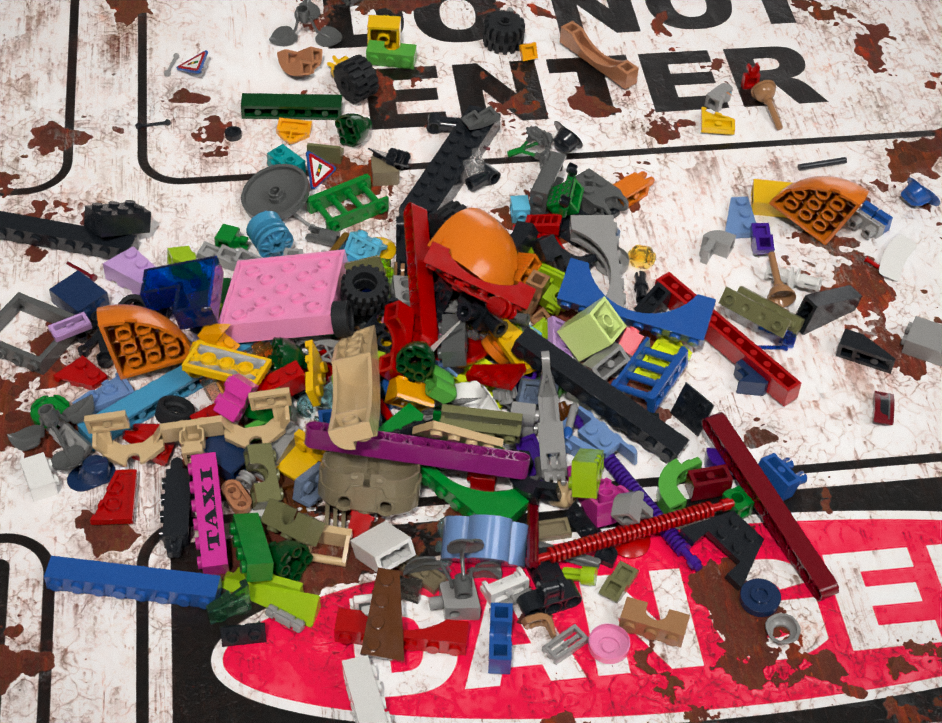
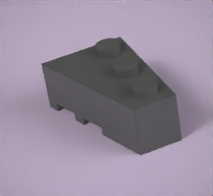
M457 313L442 314V322L438 323L439 334H441L438 335V340L460 321ZM460 321L440 343L439 347L441 348H438V359H442L443 367L467 366V344H469L466 321Z

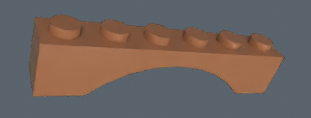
M574 21L561 26V44L622 88L627 89L637 83L639 68L629 60H615L604 55L591 42L584 29Z

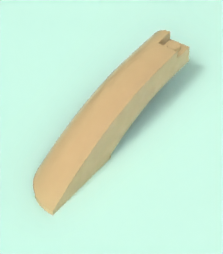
M375 325L355 331L353 336L342 338L334 347L331 360L333 370V404L328 434L335 445L346 450L356 449L357 441H368L371 437H375L378 434L380 371Z

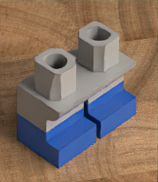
M866 200L862 207L855 211L848 226L853 230L861 229L862 235L867 239L871 237L877 239L890 230L893 217L883 210H879L877 206Z

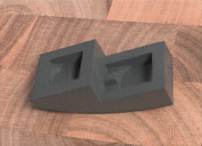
M492 106L479 113L473 110L461 118V121L469 130L480 129L501 120L499 114Z

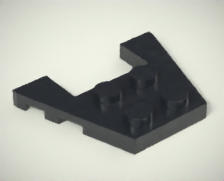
M734 510L684 527L678 533L691 546L695 545L706 535L736 564L724 578L738 591L744 585L764 540Z

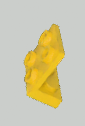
M301 429L294 433L296 446L276 467L280 473L294 481L317 462H322L323 454L326 452V450L307 447L304 444L305 432Z

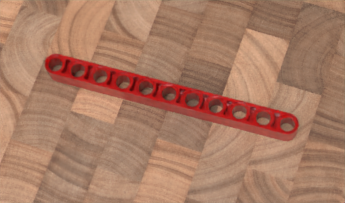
M409 202L404 209L403 217L410 307L415 310L412 342L424 341L431 347L438 341L433 272L426 267L427 263L423 262L429 250L427 245L430 242L427 209Z

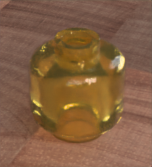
M635 245L628 252L630 264L635 268L648 269L655 263L656 253L650 246Z

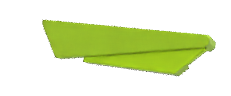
M240 567L234 573L226 572L222 580V588L266 608L273 604L279 607L278 610L282 609L296 616L295 619L299 618L305 621V625L308 627H313L321 609L320 596L304 593L303 583L273 575L270 581L246 582L244 574L240 573Z

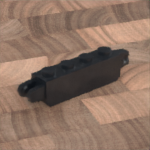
M178 457L172 458L170 469H166V476L162 478V490H165V494H161V506H164V511H160V523H163V528H159V539L164 542L168 558L181 557L182 548L190 545L192 494L189 485L191 476H189L188 469L183 467V459Z

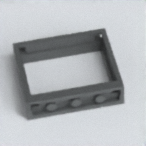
M18 292L0 310V332L19 311L52 324L75 314ZM74 335L59 342H56L54 339L40 356L0 341V359H6L17 366H22L32 372L44 375L77 337Z

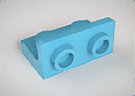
M358 230L350 232L344 249L347 254L359 260L375 255L380 256L381 251L386 250L388 246L383 244L381 239L368 236L366 231Z

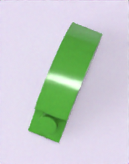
M699 457L691 460L688 459L682 464L676 458L663 468L659 476L656 500L659 509L664 514L686 507L687 500L677 486L686 481L688 470L700 469L702 467V461Z

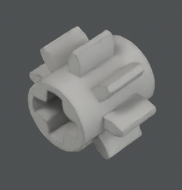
M516 386L512 391L494 388L492 390L493 399H498L499 404L512 403L514 401L513 398L517 396Z

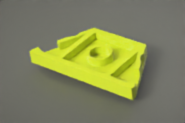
M661 335L651 348L674 355L684 345L681 341H672L669 337ZM687 348L689 362L692 356V352ZM645 355L643 361L662 367L669 366L670 362L649 355ZM637 367L634 371V373L655 380L660 379V377L662 376L661 374L640 367Z

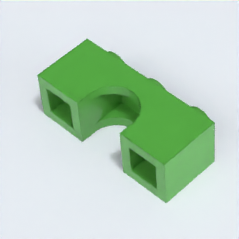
M369 40L366 58L372 65L414 69L417 58V45L401 43L398 49L388 50L385 48V41Z

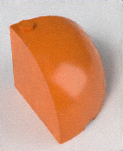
M814 176L788 185L769 204L826 246L861 206L869 190L855 182L840 177Z
M467 208L457 212L440 227L427 245L430 248L432 241L451 249L449 253L456 263L466 272L480 280L498 285L514 284L513 278L518 266L515 243L500 221L482 209Z
M128 304L106 305L97 308L98 327L120 380L183 363L190 353L191 343L184 332L166 316L154 310Z

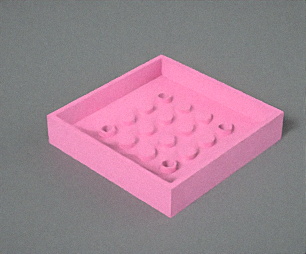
M345 249L238 260L218 323L231 324L225 333L237 343L273 340L274 337L296 338L334 334L331 324V304L333 301H341V280L343 274H346L344 265L348 262Z

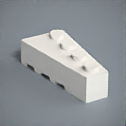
M368 655L342 660L343 678L355 723H391L389 711H384L386 709L385 697L379 694L382 692L380 680H375V677H377L375 664H370Z

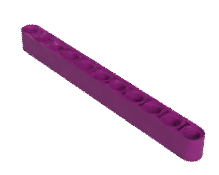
M312 421L306 424L304 444L313 449L514 479H525L528 475L530 456L524 452L378 431L377 436L371 437L368 441H357L356 449L346 450L335 445L328 434L329 423Z

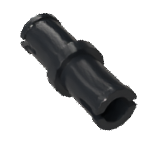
M639 271V276L638 272L634 275V291L636 292V301L638 303L645 297L649 288L644 271Z

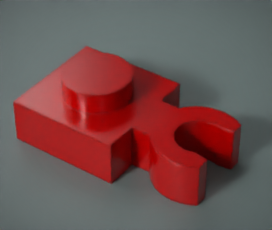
M758 62L755 63L753 68L750 63L747 64L746 69L748 72L743 73L741 82L743 90L752 89L754 85L759 83L761 75Z

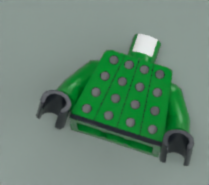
M570 162L566 168L568 173L566 181L550 190L547 211L550 210L553 214L562 215V218H565L567 215L577 214L580 210L584 188L576 179L578 168L576 164Z

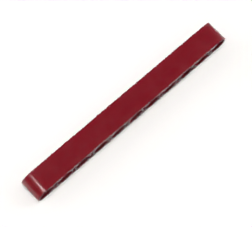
M719 412L703 418L702 427L742 489L755 502V509L813 597L817 601H822L838 594L839 585L726 415L723 412Z

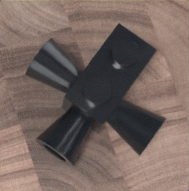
M466 292L459 296L457 300V317L460 321H467L476 330H490L495 338L505 334L508 329V323L491 314L486 307L485 301H479Z

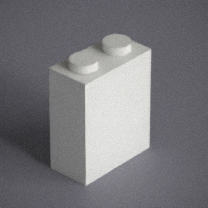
M386 521L350 540L355 557L375 572H377L378 567L391 570L416 555L411 537Z

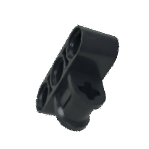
M557 575L554 576V579L545 582L538 581L535 590L521 594L516 601L523 616L526 617L538 612L551 615L573 608L581 603L582 597L573 580L567 579L562 581L560 576Z

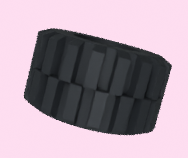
M360 264L359 267L355 265L352 267V270H346V274L342 276L340 299L351 302L355 315L361 314V316H365V314H369L371 316L374 312L379 313L381 309H384L388 301V278L383 271H379L378 267L373 268L369 264L368 266ZM367 288V289H370V290H372V291H370V292H361V291H358L357 289Z

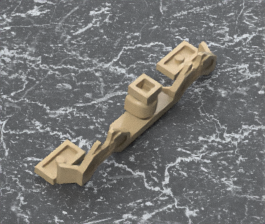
M289 387L248 393L252 411L269 408L273 410L274 418L262 426L243 428L222 415L160 424L154 434L144 442L121 445L113 441L111 435L113 430L130 428V422L125 410L84 416V423L88 433L92 434L93 449L115 464L127 467L128 459L134 455L140 457L141 465L145 464L165 450V443L179 441L185 465H188V463H191V455L205 453V437L224 435L225 441L244 449L255 438L261 439L262 443L275 442L286 433V427L290 422L289 406L292 405Z

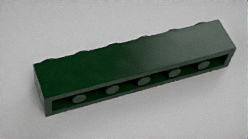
M242 93V119L337 120L342 116V95Z

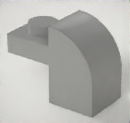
M712 230L705 233L699 252L701 255L700 262L707 265L713 254L727 259L734 248L736 235L722 230Z
M633 491L616 495L613 501L611 516L621 525L640 523V519L652 518L654 510L643 501L644 492Z

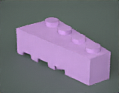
M134 246L103 263L105 279L110 282L112 280L117 282L118 286L130 289L133 294L147 297L151 302L166 307H171L170 300L179 298L177 285Z

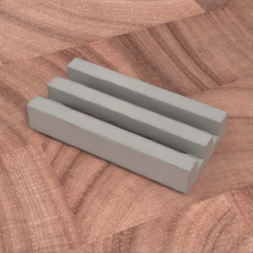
M573 624L542 646L541 651L544 654L547 653V657L552 659L555 665H558L586 645L589 637L576 624ZM574 632L577 633L576 635H574V636L571 637L570 639H567L566 641H564L559 647H557V648L554 649L553 651L551 650L553 647H555L557 644H559L560 642H562L564 639H566L567 637H569L570 635H572Z

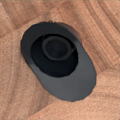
M554 121L555 128L558 131L554 137V144L558 149L564 152H572L576 148L581 149L583 147L581 139L574 132L567 129L560 122Z

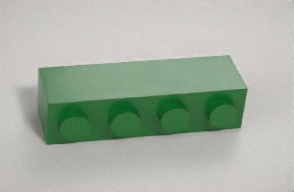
M233 514V522L229 523V534L233 535L232 543L233 548H236V559L240 561V573L244 574L246 582L272 580L274 562L259 514Z

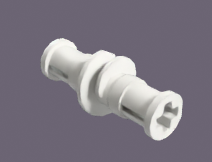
M770 264L765 273V279L767 280L773 279ZM791 266L790 271L785 268H778L781 281L787 283L791 289L796 285L800 288L815 290V293L820 291L823 282L822 277L816 278L808 276V274H801V268L794 272L793 266Z

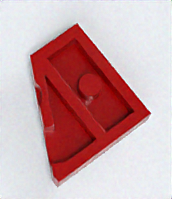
M83 355L53 375L56 382L60 383L61 380L70 382L71 386L83 387L87 390H95L102 385L103 381L108 380V375Z

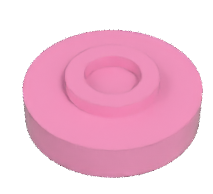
M601 624L591 631L588 649L590 654L599 662L616 664L627 657L630 649V638L627 632L618 625Z

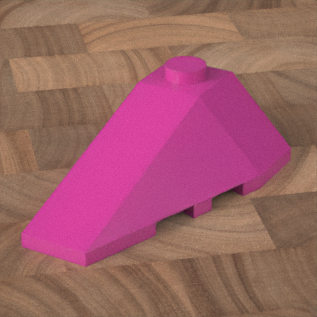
M572 465L567 466V476H565L567 481H569V476H571ZM601 478L597 499L577 497L581 506L584 507L587 516L597 528L606 527L617 522L611 516L614 498L619 493L629 492L622 485L615 486L611 484L612 480L609 478Z

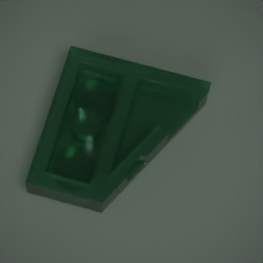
M246 579L239 582L241 587L233 593L227 590L218 599L206 605L210 624L223 622L229 617L243 614L247 610L252 609L249 585Z

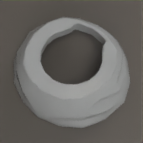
M774 614L765 623L769 637L781 645L797 641L801 634V627L798 621L789 614ZM779 626L785 627L790 633L789 638L782 641L776 639L773 636L774 628Z

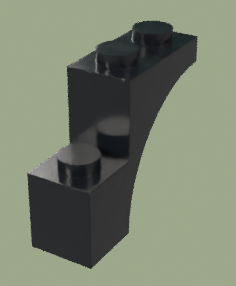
M554 234L543 235L530 242L534 254L538 256L541 262L545 261L547 264L555 261L557 269L562 272H566L570 258L588 262L589 268L592 267L591 263L598 261L596 254L576 256L567 252L557 242Z

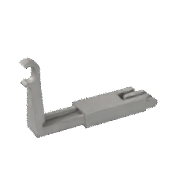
M541 351L542 372L538 387V406L540 410L538 437L541 474L546 482L553 480L554 483H557V480H561V485L566 486L567 462L563 421H560L558 394L550 369L549 351ZM548 454H552L551 465H549ZM554 454H557L558 464H556V457H553Z

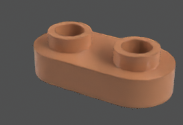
M231 479L222 484V496L234 513H249L252 510V499L239 481Z

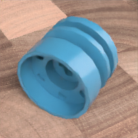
M274 211L258 213L247 225V236L262 258L283 256L285 248H291L293 244V235L278 213Z

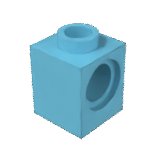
M528 195L510 196L509 209L512 223L517 221L525 222L527 215H530L531 209Z

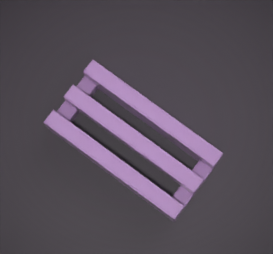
M82 312L48 325V329L55 341L59 342L92 329V324L86 314Z

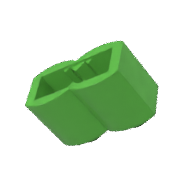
M435 364L431 375L424 379L426 395L442 404L454 401L457 396L454 376Z

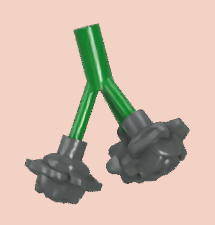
M538 126L526 127V133L528 134L526 141L521 147L508 150V157L521 153L530 155L539 160L542 168L549 155L551 144L554 141L551 133L541 130ZM536 145H544L546 147L541 153L525 151Z

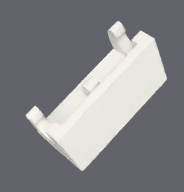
M520 566L515 568L514 574L490 584L486 580L481 582L480 591L490 607L491 602L499 603L510 598V595L529 588L530 579Z

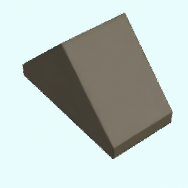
M372 156L371 174L373 186L398 185L399 170Z

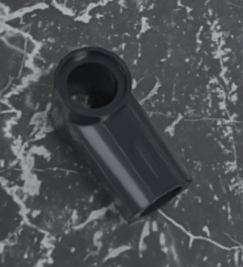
M432 112L428 115L426 129L431 134H438L440 131L451 132L460 118L445 117L438 112Z
M484 163L477 173L465 179V184L468 190L473 192L488 183L490 185L496 184L501 177V173L489 163Z

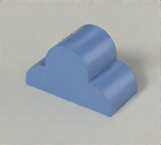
M496 515L446 516L444 518L440 560L460 562V553L450 554L447 551V545L451 541L456 539H481L484 542V547L480 551L464 553V561L466 563L478 564L493 561L503 567L516 568L520 566L524 569L528 525L513 522L510 518Z

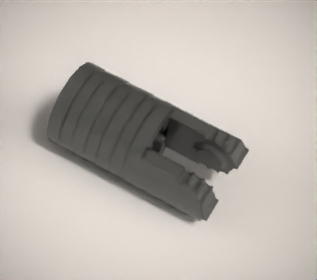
M310 225L308 230L314 234L308 233L304 239L333 246L339 239L340 232Z

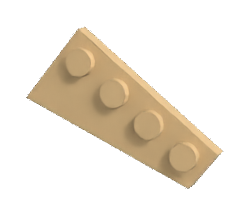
M430 421L413 426L412 435L492 448L503 447L504 441L501 438L438 421Z

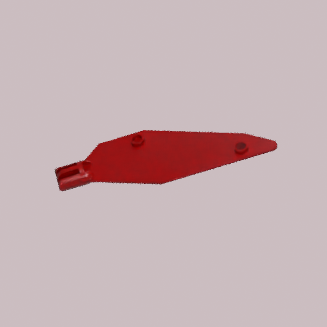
M437 268L435 273L450 283L452 289L461 293L464 291L485 301L486 307L491 314L500 319L508 320L516 316V307L510 301L501 296L490 297L478 292V289L472 286H465V283L456 277L450 279L444 276V271Z

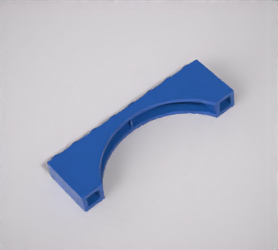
M570 258L557 296V305L566 310H570V308L578 310L580 313L605 295L596 285L590 272L589 263ZM697 294L691 301L677 309L663 313H640L621 307L605 296L626 325L632 326L639 331H650L655 336H667L672 341L679 342L681 340L693 347L703 346L716 303L714 298Z

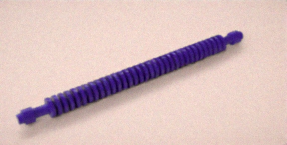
M577 414L573 427L579 430L584 426V420ZM614 453L604 458V467L619 485L629 490L644 492L643 501L654 510L653 517L664 514ZM676 527L660 532V535L677 556H684L687 560L686 563L692 570L696 572L701 570L702 562L689 551L691 545L678 534L679 531Z

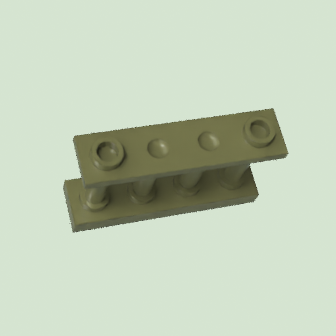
M726 286L718 302L781 338L784 337L786 332L797 336L805 321L804 318L744 286H739L737 291Z

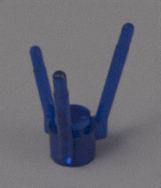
M758 326L759 330L775 335L774 333L764 329L763 327ZM787 330L783 338L779 337L778 343L782 345L757 346L766 350L787 351L788 348L793 349L797 334Z

